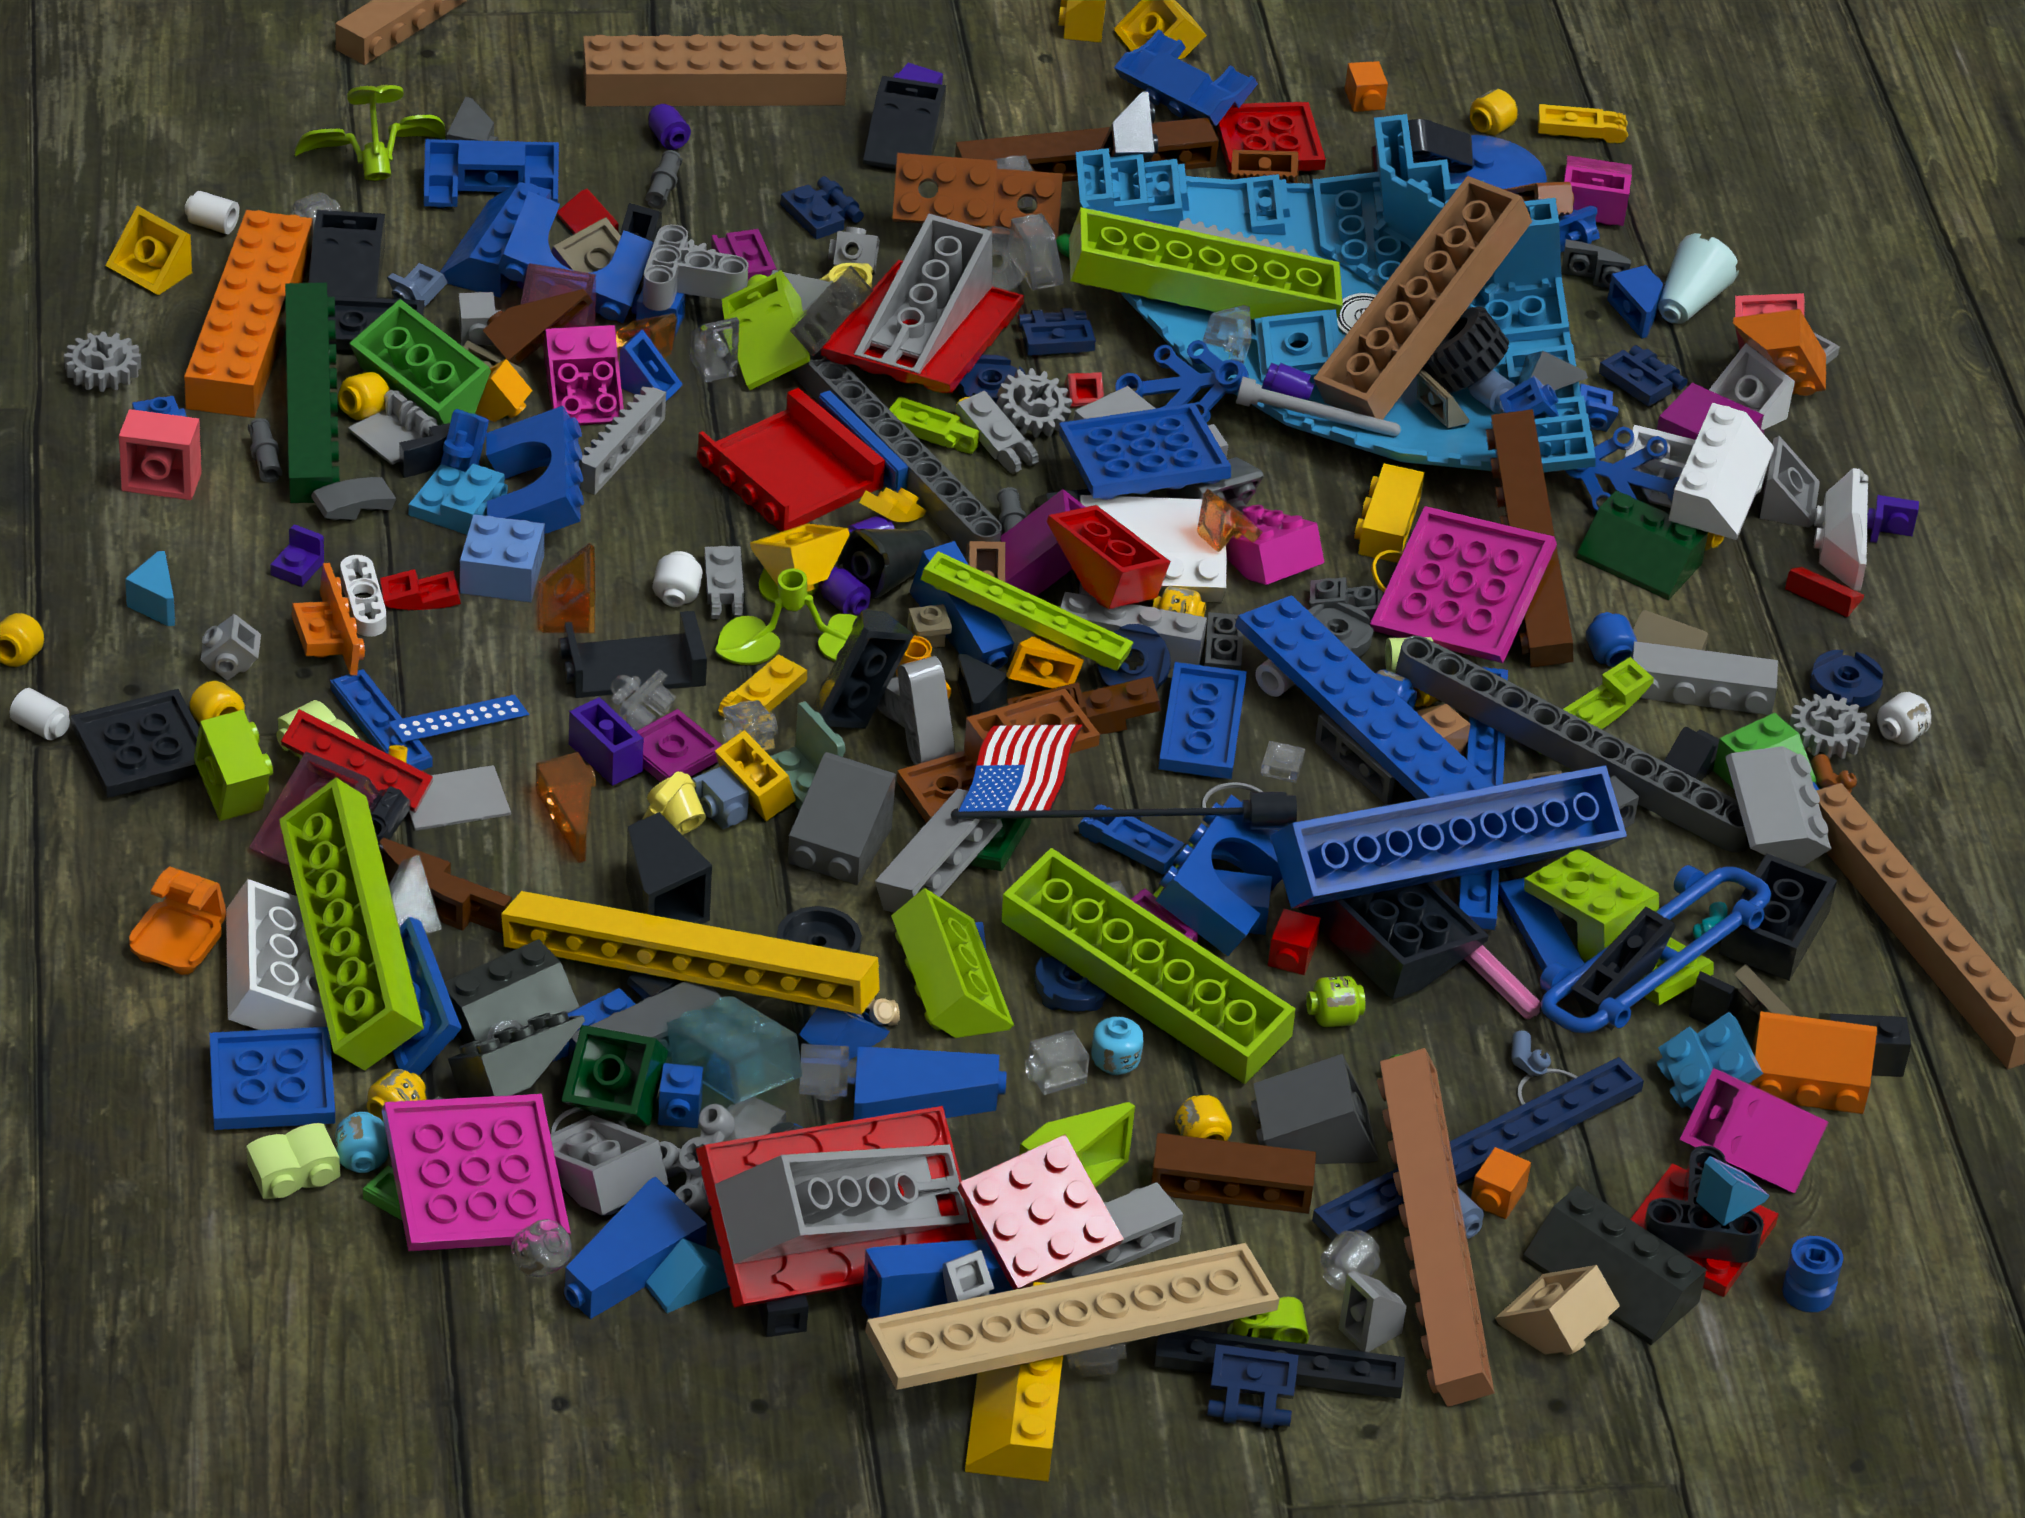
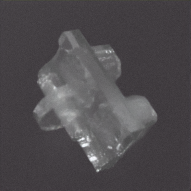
M660 669L641 687H639L641 680L637 676L631 678L626 675H619L611 684V690L614 694L611 698L613 703L616 705L623 703L620 707L621 714L619 716L635 731L654 722L657 718L645 708L647 705L660 716H663L670 710L677 698L663 686L668 675Z

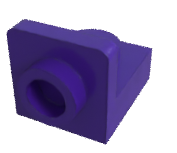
M1877 495L1875 508H1868L1867 529H1871L1870 542L1877 543L1879 532L1913 536L1919 510V501Z
M294 524L289 529V545L270 564L271 576L303 587L324 563L323 535Z

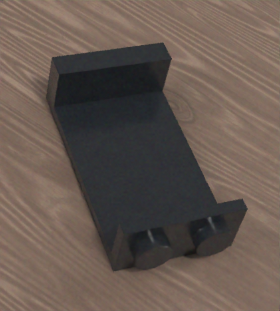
M695 611L680 612L679 634L577 643L572 622H565L564 638H558L560 660L566 659L567 661L564 662L566 684H572L575 698L706 686L707 656Z

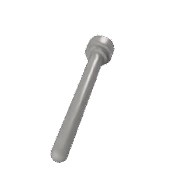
M1242 377L1236 404L1249 407L1250 404L1257 405L1260 402L1393 437L1398 436L1401 432V428L1397 423L1262 389V385L1256 384L1255 379Z

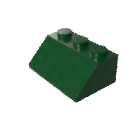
M1616 490L1598 509L1577 552L1576 558L1669 601L1702 565L1708 532L1669 521L1670 514Z

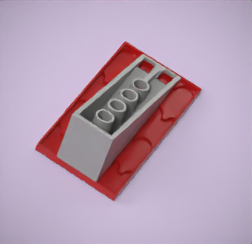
M928 214L904 261L898 260L828 338L821 346V355L838 364H853L869 373L887 374L900 382L919 383L935 392L950 393L955 390L965 374L971 371L987 347L993 344L1003 328L1009 325L1024 304V295L992 286V231Z
M943 1106L706 1144L696 1148L699 1165L702 1167L701 1174L708 1203L712 1209L710 1211L718 1244L721 1246L720 1252L728 1285L731 1287L730 1294L734 1308L803 1294H817L863 1285L865 1250L872 1247L977 1240L970 1211L957 1189L962 1179Z

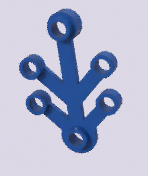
M1196 340L1190 343L1187 348L1190 359L1195 364L1204 363L1213 372L1198 373L1180 359L1171 346L1161 345L1154 352L1156 362L1161 368H1170L1179 377L1142 381L1137 374L1126 373L1117 380L1115 389L1117 391L1126 386L1131 389L1137 388L1135 392L1142 398L1147 395L1179 391L1163 406L1170 407L1187 404L1201 388L1212 387L1200 402H1195L1198 410H1204L1202 417L1207 423L1210 420V410L1226 393L1238 392L1242 377L1249 378V374L1243 363L1236 360L1222 361L1209 351L1203 341ZM1204 349L1202 354L1194 356L1196 350ZM1170 353V357L1168 359L1161 360V357L1164 354ZM1237 375L1235 379L1227 381L1230 376Z
M1620 427L1614 432L1612 438L1594 447L1596 467L1565 470V472L1571 478L1583 481L1593 499L1592 504L1595 512L1599 509L1597 501L1601 498L1608 499L1611 496L1609 493L1603 492L1596 475L1609 478L1615 490L1627 494L1634 499L1637 498L1629 484L1667 494L1669 501L1672 503L1674 488L1680 477L1668 480L1634 470L1653 459L1659 460L1667 455L1668 445L1664 438L1659 436L1652 437L1647 442L1646 447L1614 464L1601 461V459L1618 449L1628 450L1634 445L1633 431L1627 427ZM1623 433L1628 434L1631 437L1630 441L1625 444L1618 442L1619 435ZM1661 443L1664 449L1660 453H1654L1651 451L1652 445Z

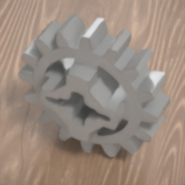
M101 332L100 335L96 336L88 333L87 340L76 338L75 345H68L67 353L64 354L67 377L74 378L75 385L85 383L86 390H90L93 386H99L100 392H104L105 388L109 387L118 390L119 383L129 385L130 377L137 378L139 376L138 370L141 369V354H139L138 345H132L130 338L120 340L119 333L114 334L112 337H107L106 332Z
M1033 368L1029 369L1027 375L1020 369L1016 371L1014 377L1008 374L997 393L999 397L996 402L997 406L1002 408V412L1011 420L1014 426L1021 427L1020 433L1022 435H1025L1027 430L1032 431L1034 438H1038L1041 431L1050 437L1054 430L1059 431V423L1067 422L1071 413L1069 408L1072 399L1065 398L1068 389L1058 388L1059 379L1048 380V375L1045 371L1041 376L1036 375Z
M1814 694L1812 702L1802 698L1800 706L1794 705L1789 725L1799 733L1804 748H1812L1811 755L1815 756L1819 752H1823L1829 759L1832 754H1837L1841 759H1845L1846 751L1856 755L1858 747L1864 748L1870 727V723L1866 722L1867 714L1858 713L1859 705L1857 704L1846 705L1847 698L1843 697L1839 701H1835L1832 694H1828L1826 699H1821L1819 695Z

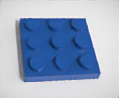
M328 1027L209 1033L214 1130L335 1123L331 1045Z

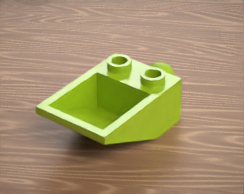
M782 270L768 277L762 274L754 275L748 280L747 287L721 299L724 321L749 390L810 362L801 297Z
M1126 1102L1048 1122L1020 1144L1019 1155L1066 1134L1096 1188L1129 1161L1135 1105Z

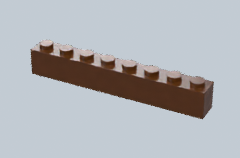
M1208 117L1152 124V132L1158 136V152L1153 154L1151 162L1177 159L1178 164L1185 165V170L1216 167L1219 140ZM1110 127L956 142L955 157L996 160L997 169L1063 174L1062 182L1078 181L1076 152L1100 149Z
M1533 409L1491 415L1492 429H1486L1485 433L1488 450H1495L1496 456L1495 458H1490L1492 478H1499L1500 486L1495 487L1497 507H1504L1505 515L1500 516V524L1554 536L1555 538ZM1557 547L1551 556L1521 623L1524 624L1525 630L1524 633H1519L1522 655L1529 654L1531 668L1574 662L1573 640Z

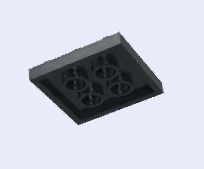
M179 689L71 715V727L107 798L200 774L194 760L199 727Z

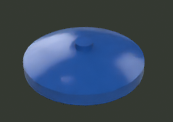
M1471 135L1474 168L1464 173H1449L1451 184L1462 183L1467 176H1470L1480 181L1484 180L1485 183L1501 189L1547 182L1543 165L1529 151L1510 141L1484 135Z

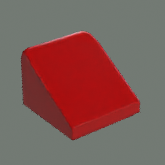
M1102 372L1067 374L1065 388L1068 389V398L1072 399L1070 408L1082 407L1104 397Z

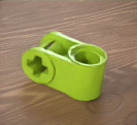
M1281 1297L1277 1311L1234 1319L1227 1329V1334L1247 1336L1249 1333L1251 1334L1250 1337L1307 1344L1309 1340L1303 1304L1295 1297Z

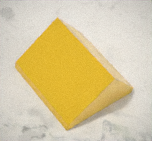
M136 206L105 266L160 295L192 274L191 235L147 210Z

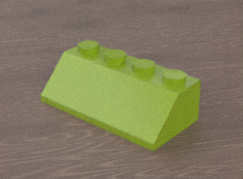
M923 888L891 915L897 930L895 937L904 949L907 957L905 964L914 976L916 982L914 988L917 995L923 1001L926 1009L924 1016L931 1027L937 1031L942 1029L951 1036L960 1038L1007 1031L1014 1026L973 918L926 888Z

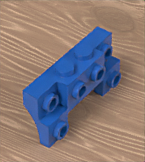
M1159 29L1144 45L1133 51L1126 52L1115 65L1114 69L1119 77L1143 89L1145 92H1149V101L1154 105L1161 103L1180 118L1184 115L1191 119L1208 117L1210 123L1214 126H1217L1232 105L1240 108L1258 84L1253 76L1247 77L1237 72L1231 65L1213 82L1209 74L1179 60L1178 57L1185 50V45L1179 39L1175 41L1165 36Z
M425 139L424 206H435L438 208L457 207L458 191L504 192L519 182L550 189L551 200L558 203L559 142Z

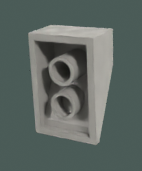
M594 1115L550 1134L561 1187L581 1207L594 1211L599 1215H612L622 1209L621 1206L627 1204L653 1177H657L664 1185L668 1184L660 1144L657 1139Z

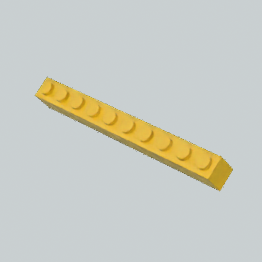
M521 891L501 913L504 947L518 949L540 939L556 957L861 1015L880 991L878 957L525 891Z

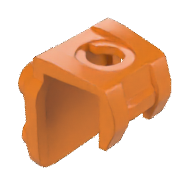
M169 866L160 874L150 893L160 898H164L166 895V898L163 902L155 903L149 908L129 936L130 950L141 961L147 963L155 962L172 968L178 974L186 975L196 969L221 937V924L226 918V907L219 883Z

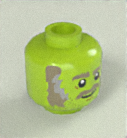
M1350 976L1319 978L1314 984L1313 991L1307 992V1012L1309 1015H1314L1316 1021L1322 1027L1354 1025L1358 1017L1364 1015L1365 1012L1364 989L1362 985H1357Z

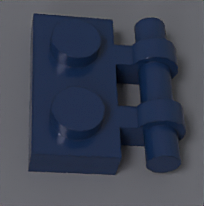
M825 176L821 177L817 182V186L821 190L815 191L808 184L781 194L780 205L815 239L844 230V220L850 218L853 222L857 223L864 217V213L859 209L858 202L850 196L847 197L843 193V188L836 181H830ZM835 203L836 206H833V207H832V206L829 205V204Z
M1061 308L1060 312L1043 313L1042 310H1031L1030 314H1018V327L1022 328V337L1028 355L1095 351L1096 340L1090 320H1087L1085 310L1073 311L1072 308Z
M1637 345L1633 346L1629 353L1621 350L1600 362L1599 374L1648 407L1670 395L1672 386L1682 390L1688 382L1685 377L1680 375L1678 368L1672 364H1664L1657 359V354L1649 349L1643 350Z
M1216 1344L1211 1389L1226 1390L1227 1395L1226 1402L1209 1400L1207 1416L1223 1418V1422L1236 1424V1420L1261 1423L1260 1427L1273 1429V1425L1290 1427L1292 1411L1276 1409L1277 1397L1293 1399L1299 1355ZM1239 1393L1264 1395L1263 1407L1238 1404Z

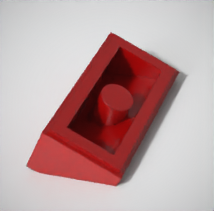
M587 188L580 191L557 211V217L573 235L605 217L619 233L618 222Z
M1792 568L1788 572L1786 590L1845 617H1848L1864 599V594L1806 568Z

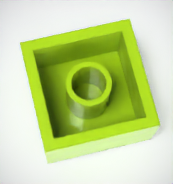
M244 709L200 721L194 760L219 821L262 810L265 795L269 793L268 781L269 777L273 775L272 763L267 753L262 754L258 745L260 742L258 729L254 722L248 721Z

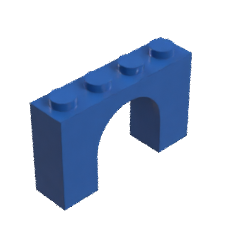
M528 191L496 272L505 275L510 280L523 282L537 288L544 294H552L554 296L584 289L594 301L586 309L600 314L605 319L624 323L654 242L623 230L613 257L607 266L601 270L589 273L571 270L563 266L553 256L548 243L549 231L560 203Z
M564 406L486 433V456L495 471L505 474V479L538 467L548 466L543 475L527 487L487 501V516L545 523L544 534L581 522L580 506L584 505V499L580 490L583 475L579 467V460H582V451L578 444V438L582 436V432L575 417L570 418Z
M1231 794L1222 806L1215 802L1211 808L1242 807V802ZM1242 815L1204 816L1202 819L1207 825L1205 826L1201 823L1188 839L1193 846L1190 847L1186 844L1173 861L1178 865V868L1172 865L1158 883L1164 888L1155 901L1226 956H1229L1248 934L1261 913L1221 882L1215 873L1211 859L1228 861L1248 874L1272 876V891L1282 879L1270 836L1278 830H1250V823H1243Z

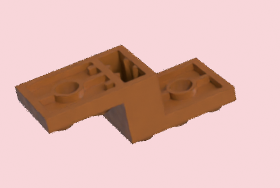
M897 153L892 221L923 224L928 214H933L992 231V237L1055 241L1059 233L1063 174L997 169L996 160ZM930 181L936 184L938 192L934 197L924 198L920 195L918 188L923 182ZM1023 197H1031L1035 200L1037 208L1032 213H1023L1018 208V201Z
M1065 688L966 717L964 751L897 770V783L927 823L957 789L969 791L973 782L981 745L993 726L1083 724V729L1077 735L1070 754L1098 746L1100 733ZM945 787L946 789L951 791H943L939 788Z

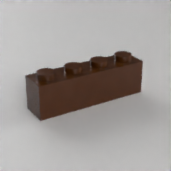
M1157 1133L1151 1184L1157 1182L1166 1194L1173 1198L1309 1214L1314 1185L1316 1152Z

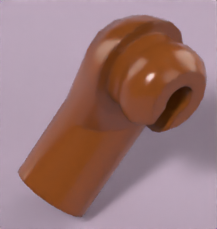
M1819 754L1813 757L1811 764L1819 786L1826 788L1842 783L1850 793L1852 792V788L1857 785V778L1853 773L1849 774L1848 770H1844L1837 775L1833 772L1827 755Z

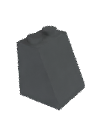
M825 752L790 832L788 863L858 885L892 829L896 774Z
M1343 1054L1253 1083L1256 1100L1251 1101V1107L1257 1123H1261L1262 1127L1256 1130L1260 1145L1316 1152L1315 1164L1371 1163L1379 1160L1367 1102Z

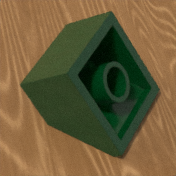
M581 1025L562 1102L611 1120L649 1127L668 1050L656 1038Z

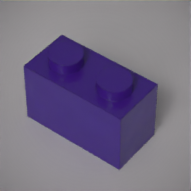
M598 697L569 711V745L612 786L643 771L644 738L604 700Z

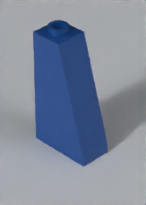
M953 541L923 551L909 591L920 607L945 606L952 625L951 633L946 634V638L959 654H967L996 669L1003 667L1008 662L1014 641L1001 619L989 611L970 605L965 600L946 591L938 590L933 585L921 580L924 568L938 551L968 565L956 542Z
M858 1046L853 1120L943 1106L946 1118L996 1111L997 1096L1005 1095L1007 1072L999 1071V1055Z
M653 1177L565 1267L564 1294L567 1301L574 1308H579L590 1319L594 1318L646 1287L648 1278L682 1238L706 1247L707 1223L657 1177Z
M985 1239L882 1246L865 1250L861 1305L869 1319L947 1304L943 1263L976 1250H982L994 1289L990 1290L989 1294L1011 1291L1013 1289Z

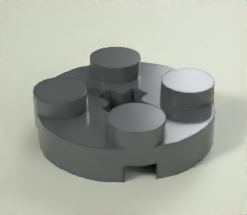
M1336 603L1335 608L1324 609V604H1319L1308 610L1357 657L1363 655L1370 648L1373 627L1371 628L1369 625L1370 618L1361 609L1346 603Z

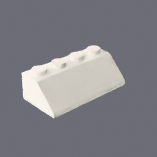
M1716 403L1711 404L1674 489L1669 521L1737 540L1774 451V446L1746 412Z

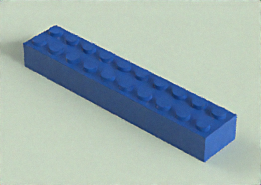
M1605 765L1294 822L1270 836L1292 909L1563 857L1578 848L1585 852L1604 849L1627 837Z

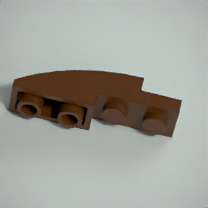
M1152 676L1082 693L1078 682L1007 699L1008 705L1066 688L1100 734L1127 730L1125 719L1161 711Z
M384 837L379 842L380 853L387 880L410 903L428 915L463 931L469 922H473L503 934L501 913L512 902V897L451 875V862Z

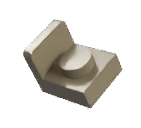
M925 606L909 608L907 629L914 636L927 639L931 643L932 648L945 647L946 634H950L952 629L945 606Z

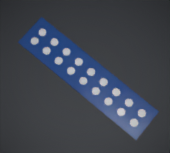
M510 695L393 720L388 723L402 742L530 714L516 695Z

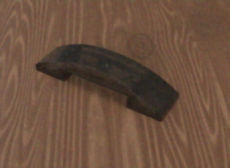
M849 266L796 319L790 328L791 333L813 357L831 338L830 335L851 312L868 298L873 290L852 266Z

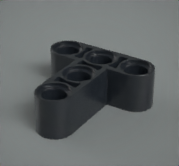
M1425 119L1408 120L1414 163L1447 159L1449 173H1464L1474 168L1470 134ZM1376 145L1371 147L1372 172H1378Z
M1712 1146L1696 1147L1691 1152L1688 1163L1683 1200L1658 1198L1651 1201L1647 1208L1643 1228L1687 1256L1738 1263L1752 1261L1758 1252L1764 1227L1763 1219L1759 1214L1750 1210L1723 1226L1696 1202L1705 1161L1711 1156L1726 1163L1725 1155L1719 1149Z

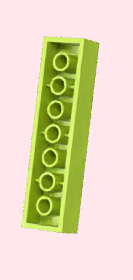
M1080 207L1069 237L1070 281L1082 285H1091L1115 292L1139 295L1148 299L1177 303L1181 306L1206 309L1215 313H1225L1248 320L1336 309L1338 319L1343 307L1340 262L1082 207Z
M334 778L280 818L279 821L333 1052L361 1069L367 1070L424 1029L367 797L340 779Z
M1050 848L1003 894L1002 923L1083 977L1088 978L1089 981L1243 1084H1246L1292 1037L1296 1008L1053 848Z

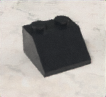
M1819 1013L1818 1019L1876 1026L1877 1036L1872 1076H1904L1911 1048L1907 1017Z

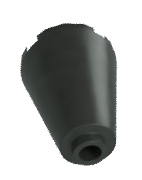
M856 529L849 533L850 535L837 559V565L842 564L843 569H846L870 589V599H876L914 575L923 551L936 546L932 537L924 530Z

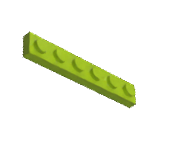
M939 551L923 570L921 580L933 585L936 589L946 591L965 600L970 605L978 606L997 615L1002 620L1010 621L1037 636L1047 638L1062 645L1069 651L1077 652L1090 658L1101 666L1117 671L1131 651L1133 641Z

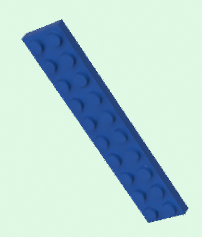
M1292 595L1238 615L1235 627L1417 800L1495 786Z

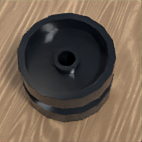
M822 906L800 908L788 914L781 921L776 938L859 954L861 951L862 935L858 924L848 914L835 908Z

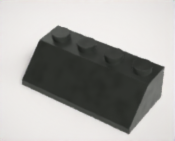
M1578 1185L1553 1206L1523 1256V1261L1543 1274L1597 1265L1620 1305L1609 1318L1650 1345H1653L1700 1302L1707 1269Z

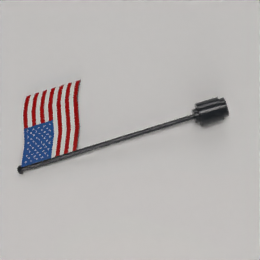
M1083 724L993 726L987 733L980 748L972 785L959 811L956 808L951 812V819L955 823H958V819L1242 815L1243 823H1250V830H1281L1289 824L1297 822L1296 795H1287V792H1250L1249 800H1242V807L1051 810L1063 786L1070 751L1077 735L1083 729Z

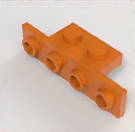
M323 563L320 596L323 602L292 603L291 616L306 656L327 657L329 655H343L349 674L357 675L359 660H364L365 656L364 641L362 638L357 637L356 620L354 617L350 618L348 598L342 597L340 577H335L330 563Z

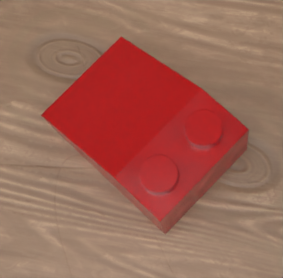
M1093 505L1048 515L1046 522L1082 587L1096 598L1098 604L1108 609H1114L1158 597L1171 561L1099 506Z

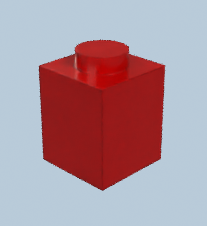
M1283 909L1271 939L1268 966L1305 976L1317 946L1320 918Z

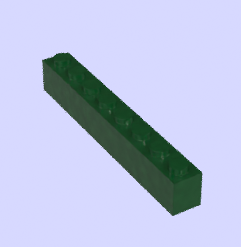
M285 283L290 503H315L311 497L313 491L340 482L339 466H332V463H339V442L332 441L331 439L338 438V417H331V413H338L337 392H330V389H337V369L330 368V365H336V344H329V341H336L335 320H328V317H335V296L328 297L327 283Z

